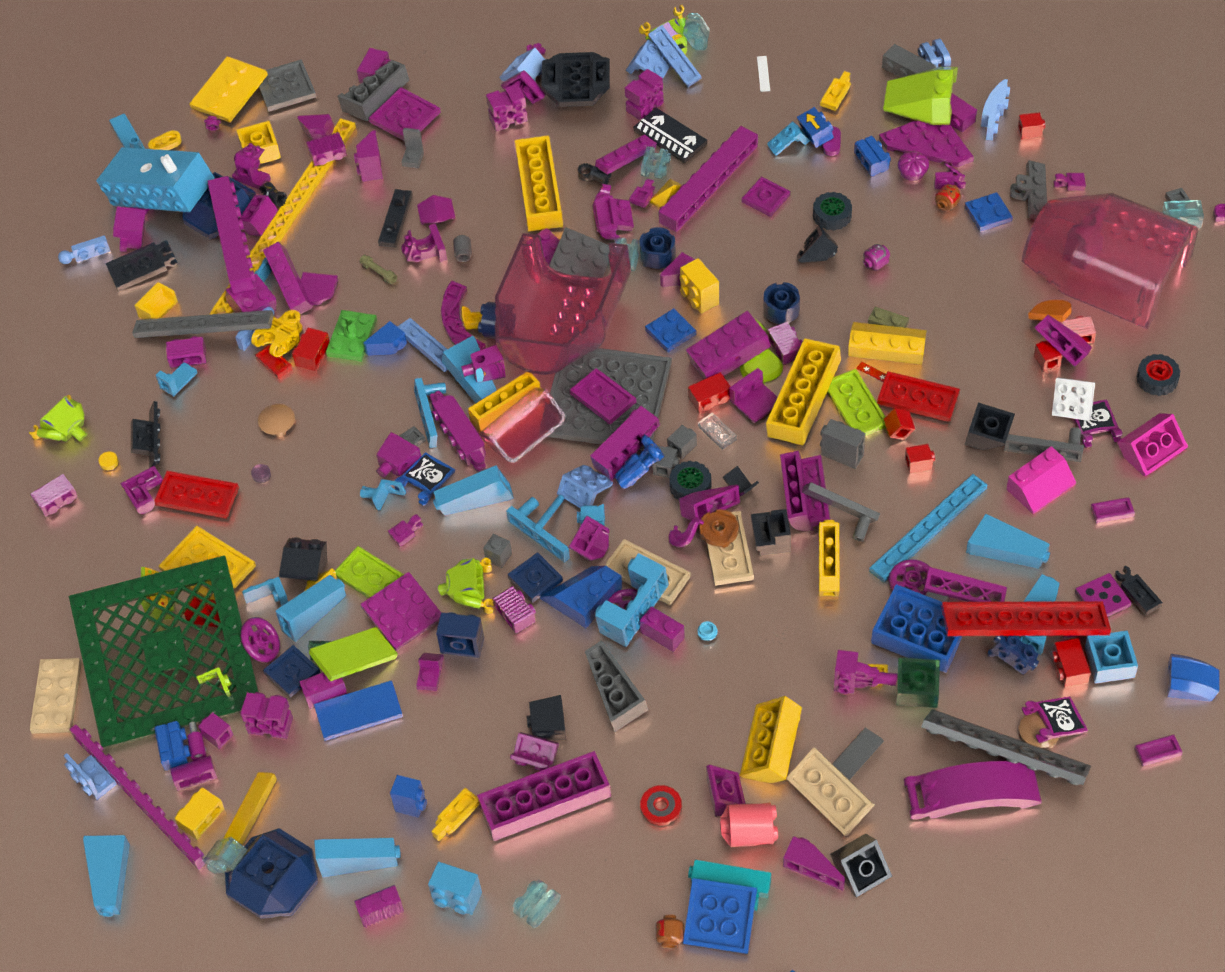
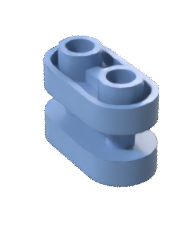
M940 38L933 40L932 46L928 42L919 45V57L936 65V68L939 67L938 64L942 67L951 66L950 54Z

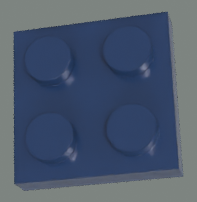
M538 552L507 574L508 579L532 603L563 581V577Z
M294 645L263 670L264 674L290 698L302 689L300 681L321 673L320 669Z

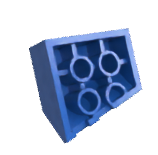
M591 566L548 591L540 599L586 629L596 618L595 612L598 606L603 605L605 600L608 601L616 591L622 589V576L607 566Z

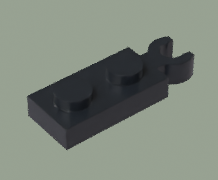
M1125 565L1123 567L1124 575L1120 574L1118 570L1115 571V578L1122 582L1120 587L1145 616L1162 607L1163 602L1138 574L1131 575V570L1128 566Z

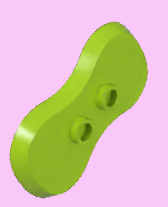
M756 320L757 323L762 327V329H763V330L766 332V334H767V330H766L765 326H764L762 323H760L758 320ZM768 348L741 365L740 372L745 377L759 368L763 372V383H766L781 375L783 364L779 357Z

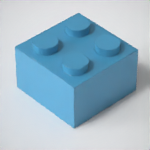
M1128 630L1113 632L1110 635L1087 636L1084 649L1095 684L1135 678L1138 663Z
M438 862L428 883L432 900L437 906L442 908L447 906L459 914L464 915L467 913L473 915L482 894L478 874Z

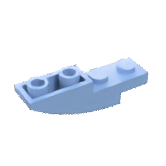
M1008 79L1001 81L992 90L985 102L981 127H987L986 140L993 141V135L997 134L999 124L995 123V121H999V116H1003L1004 109H1008L1009 99H1005L1010 94V87L1007 86Z

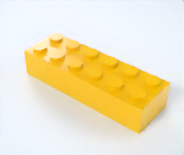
M549 135L515 140L528 232L563 227Z
M804 338L766 422L768 437L804 445L840 364V346Z

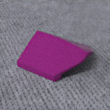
M432 195L417 205L421 225H425L424 223L444 222L451 218L452 220L455 219L451 198Z
M586 516L568 548L590 561L602 558L609 548V528Z

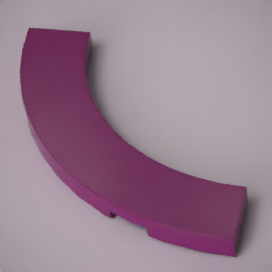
M451 280L443 295L441 317L447 336L456 345L472 335L465 330L460 318V305L467 292V286ZM476 339L480 350L485 349V343Z

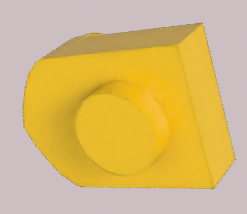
M462 306L461 319L465 329H478L479 322L482 319L481 312H471L468 307Z

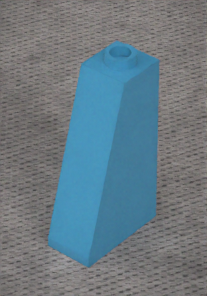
M471 336L445 350L442 356V363L476 404L497 390L493 380L476 382L474 374L466 377L463 376L461 366L470 364V355L480 351L475 337Z
M496 465L434 491L435 499L433 503L435 508L446 516L514 499L509 481Z
M985 514L968 540L966 553L970 555L1037 569L1040 568L1042 563L1048 561L1051 554L1048 552L1049 543Z
M1042 574L1023 602L1056 601L1060 583L1054 578ZM1018 636V639L1023 643L1031 644L1035 652L1040 655L1043 653L1047 636Z
M329 575L278 608L275 612L282 632L294 642H297L346 597L344 583L340 579H334Z
M125 835L84 836L83 842L94 907L99 915L105 917L120 914L130 843Z
M394 838L314 840L316 861L322 878L398 866L397 858H401L400 846L395 845Z

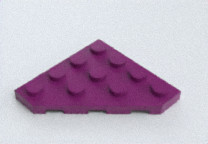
M916 120L879 134V140L887 151L894 152V150L904 153L918 151L923 153L929 161L952 163L951 166L961 167L974 161V156L951 125H932Z

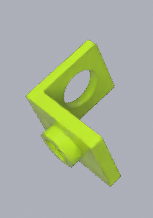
M219 667L196 677L200 684L219 677L227 697L232 696L228 688L231 682L227 674H222Z

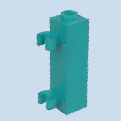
M695 860L694 866L690 865L688 878L691 879V883L692 879L695 878L757 888L754 911L758 909L759 897H769L772 879L770 872Z

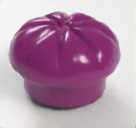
M909 151L901 155L897 166L903 178L917 181L928 171L929 161L923 153Z

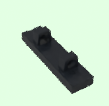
M395 189L378 240L379 246L396 248L413 196L412 191Z

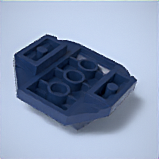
M216 172L212 173L215 179L224 177ZM229 177L230 183L234 182L236 192L233 195H237L239 205H236V207L240 208L242 215L256 195V192ZM208 187L191 212L182 213L186 226L208 239H213L219 235Z
M280 828L251 837L225 869L227 897L260 919L293 916L318 884L312 848ZM269 869H274L271 873H265Z

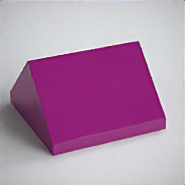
M710 764L706 766L707 783L715 817L722 816L727 805L746 804L738 772Z

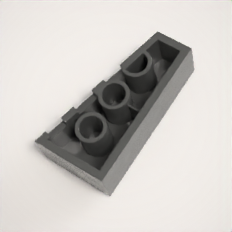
M391 60L376 70L375 75L367 76L358 86L353 85L350 87L349 92L346 94H339L337 97L342 111L368 121L369 117L409 81L405 65Z
M602 640L585 651L614 732L648 711L645 699Z

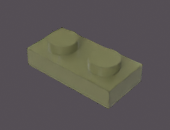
M876 306L868 318V324L906 328L909 323L908 317Z

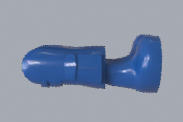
M647 435L641 438V442L644 445L642 453L640 455L633 453L615 474L616 480L623 489L633 486L639 478L648 472L650 466L665 457L658 445Z

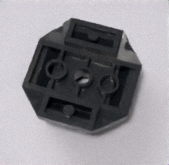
M594 52L559 53L550 59H545L542 61V91L559 107L593 106L610 88V59Z

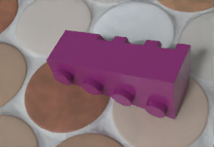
M642 406L633 410L629 418L590 455L594 469L613 481L617 471L633 453H637L643 446L641 438L644 435L650 437L660 426L659 419Z

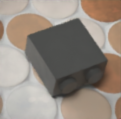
M830 419L829 423L822 427L820 433L822 436L820 442L822 447L821 455L856 469L864 456L866 433L849 427L840 421Z

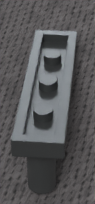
M1071 428L1068 443L1008 434L1004 451L1038 456L1052 446L1065 460L1081 462L1084 445H1080L1081 429Z
M810 482L804 485L802 493L858 517L859 520L852 537L857 541H864L869 524L877 521L880 513Z

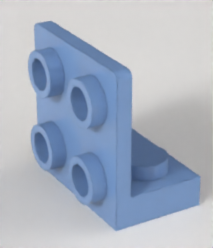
M648 39L639 48L626 71L632 74L634 70L642 69L645 71L649 69L663 78L671 65L655 44Z
M582 465L563 474L557 495H562L564 499L579 508L581 506H593L596 494L611 487L613 482L605 475L595 472L590 466Z
M67 753L64 755L66 760L64 765L69 770L70 776L76 783H81L82 789L88 796L93 795L98 800L117 785L116 781L92 755L80 764H77Z

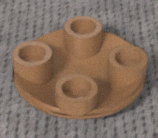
M282 404L266 407L258 417L259 428L263 432L277 437L284 436L285 432L292 427L295 421L293 410Z
M1038 711L1025 715L1020 721L1019 733L1023 742L1040 748L1054 747L1059 738H1053L1043 743L1037 741L1036 735L1040 734V729L1046 728Z

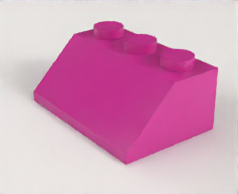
M1166 413L1157 414L1117 442L1124 458L1143 476L1149 475L1188 448L1174 414Z
M1051 446L1008 476L1006 490L1034 514L1074 486L1076 481L1065 458Z

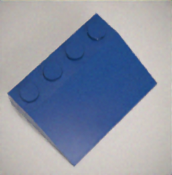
M896 584L872 630L871 643L947 673L962 636H947L941 601Z

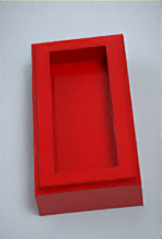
M270 345L258 352L255 357L279 379L293 368L282 356L275 357L269 352Z

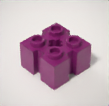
M649 69L641 73L637 81L633 80L625 87V97L628 99L625 102L626 112L640 121L652 111V108L660 107L664 102L662 92L663 78Z
M518 84L505 88V91L501 93L498 90L486 94L489 119L496 132L509 128V124L514 123L518 125L528 121L527 111L525 110V96Z
M260 692L246 694L241 717L243 722H246L245 727L248 734L262 736L270 734L271 737L287 739L293 720L287 698L280 695L266 698Z

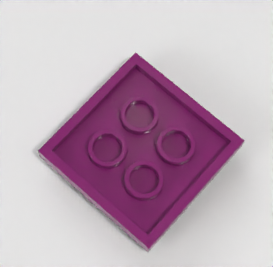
M400 87L369 117V122L404 141V128L418 129L421 132L441 111L440 107Z
M407 572L361 603L363 611L395 651L437 624L441 615V611L410 572Z

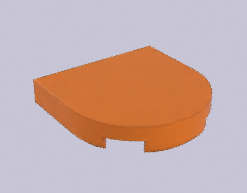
M1065 300L1043 301L1037 304L1028 313V316L1031 320H1043L1047 315H1050L1057 321L1064 322L1072 313V306L1070 302Z

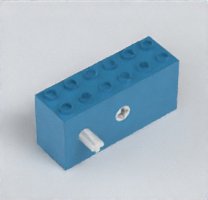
M122 147L96 181L113 206L191 212L209 187L208 180L215 179L199 152Z

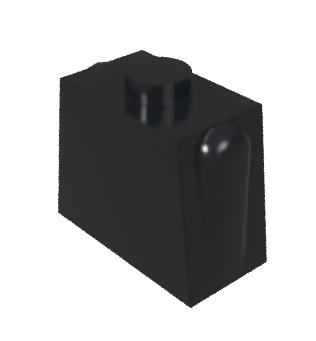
M561 695L529 702L530 715L526 716L527 726L532 728L533 736L547 740H566Z

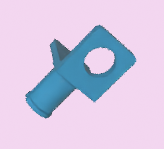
M381 479L378 488L362 486L360 490L361 498L372 499L377 510H381L389 493L406 494L401 482ZM390 485L398 487L399 490L393 489Z

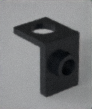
M738 466L723 476L728 486H739V496L746 494L759 484L758 481L751 484Z

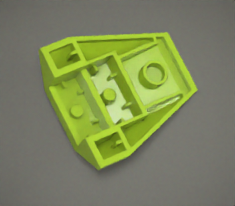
M938 67L887 81L883 110L932 125H950L952 114L950 101L953 83H956L958 67Z

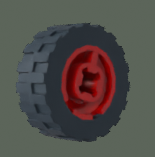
M1148 355L1139 364L1136 376L1137 383L1146 393L1157 396L1167 395L1176 389L1181 371L1178 363L1167 355Z

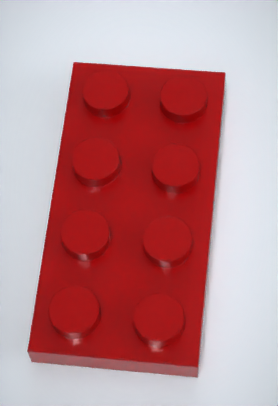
M887 371L877 404L950 422L960 389Z
M167 471L154 502L155 506L227 519L238 493L239 485L238 483Z

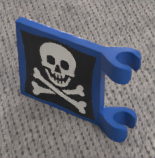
M425 452L395 481L401 482L404 488L409 482L423 490L418 494L420 499L418 503L425 506L434 494V491L438 490L455 473V469Z

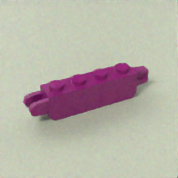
M440 391L430 394L433 411H431L432 417L435 421H439L443 434L447 433L449 436V443L452 447H456L460 460H464L468 466L472 464L478 472L484 471L486 469V464L484 463L486 455L485 444L454 396H444Z

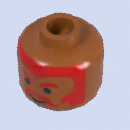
M950 184L942 186L935 195L937 206L942 210L948 211L954 209L961 199L959 188Z
M664 915L663 919L656 923V941L663 948L679 947V944L684 939V923L676 919L675 915Z

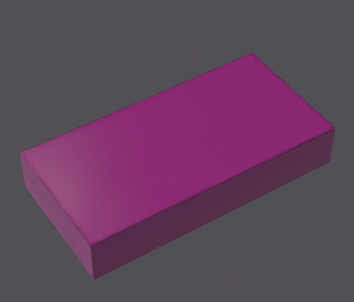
M1129 497L1091 504V510L1096 523L1130 518L1135 515Z
M1175 735L1138 744L1134 748L1142 767L1182 756L1183 753Z

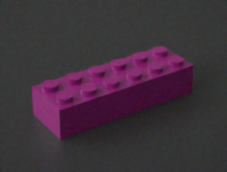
M595 751L478 794L477 797L493 841L607 799L611 797V790Z

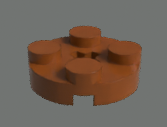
M719 509L711 514L708 512L702 517L704 524H700V536L708 544L726 548L737 538L739 525L736 517L731 512ZM722 525L723 530L718 531L714 527Z

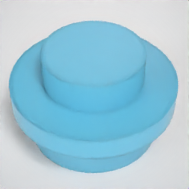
M710 621L703 622L697 630L698 636L705 641L713 640L718 633L717 627Z

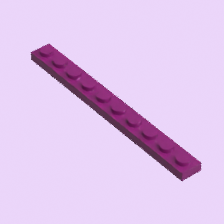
M77 725L70 728L74 739L89 755L93 756L116 781L118 786L198 870L205 866L202 858L204 856L203 852L197 846L194 848L191 846L189 837L184 832L180 834L177 831L179 829L172 819L168 821L164 817L166 814L159 806L155 808L152 805L153 800L146 792L142 794L139 791L141 788L136 781H130L127 778L128 774L121 766L117 768L114 765L116 762L110 754L105 755L102 752L104 749L97 741L93 743L89 732L85 728L81 730Z

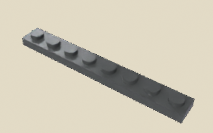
M272 310L143 319L136 320L132 334L134 338L268 329L271 328L274 314Z

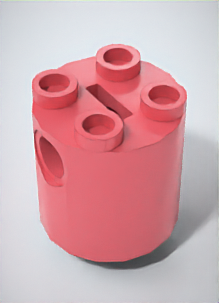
M770 802L727 805L720 817L722 837L730 847L773 845L778 839V828L773 826V820L777 817L776 805H771Z

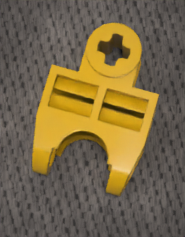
M289 310L278 319L273 317L271 328L256 329L252 334L251 343L256 347L271 344L269 352L275 357H280L289 352L300 342L299 334L303 330V326L300 323V313L296 310Z

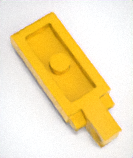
M844 71L840 79L834 78L821 99L820 106L834 111L837 110L850 88L851 73Z
M464 788L437 816L438 820L435 822L437 826L432 830L433 837L440 841L447 833L449 835L452 834L479 806L478 797L467 788Z

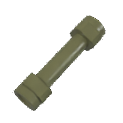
M364 254L360 258L359 262L366 269L371 268L383 276L384 281L394 284L396 282L397 275L393 271L385 270L373 262V258L369 255Z

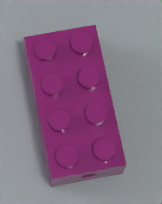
M747 310L687 348L686 352L691 364L702 378L706 379L720 372L723 376L727 375L770 348L771 345L766 332Z

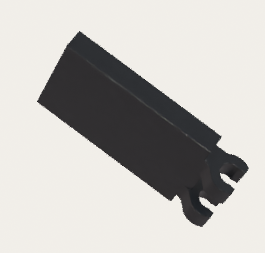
M166 240L158 245L153 242L105 264L118 292L167 271V266H177L178 262Z

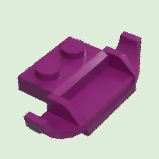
M602 184L592 204L596 232H599L605 239L618 241L620 237L616 235V230L632 231L634 228L630 201L613 198L610 195L611 185Z

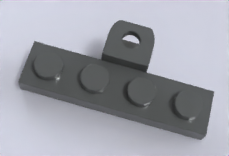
M1029 160L1026 164V175H1017L1016 183L1010 186V196L1022 201H1026L1028 198V218L1044 222L1048 218L1045 164Z

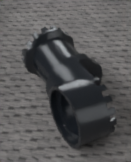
M588 163L579 165V179L583 181L596 180L608 185L611 173L607 175L596 166ZM588 170L590 173L582 174L581 171Z
M267 181L260 186L261 193L267 195L276 206L281 207L284 206L283 204H286V193L278 192L271 182Z

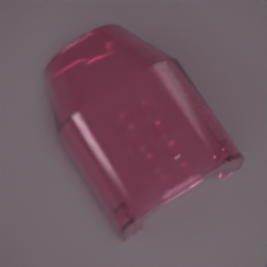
M1114 193L1050 199L1039 212L1030 230L1021 262L1035 273L1043 274L1047 278L1046 281L1049 284L1054 283L1059 287L1058 291L1062 294L1148 329L1155 318L1163 286L1178 258L1183 254L1181 263L1183 267H1186L1193 255L1198 227Z
M523 233L495 295V339L503 357L523 371L548 375L561 371L599 348L606 338L631 273L628 246L626 244L609 243L610 252L608 257L611 273L608 276L602 278L563 274L551 268L544 258L540 235Z

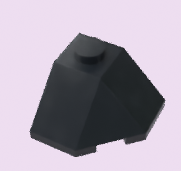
M818 225L805 240L804 251L800 250L798 252L797 259L801 263L826 261L829 257L835 256L838 251V245Z

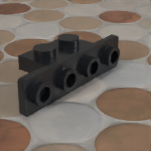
M153 401L149 410V421L132 419L131 453L148 455L149 468L156 466V464L159 465L161 457L158 453L160 447V438H158L160 432V423H158L160 409L158 408L157 401Z

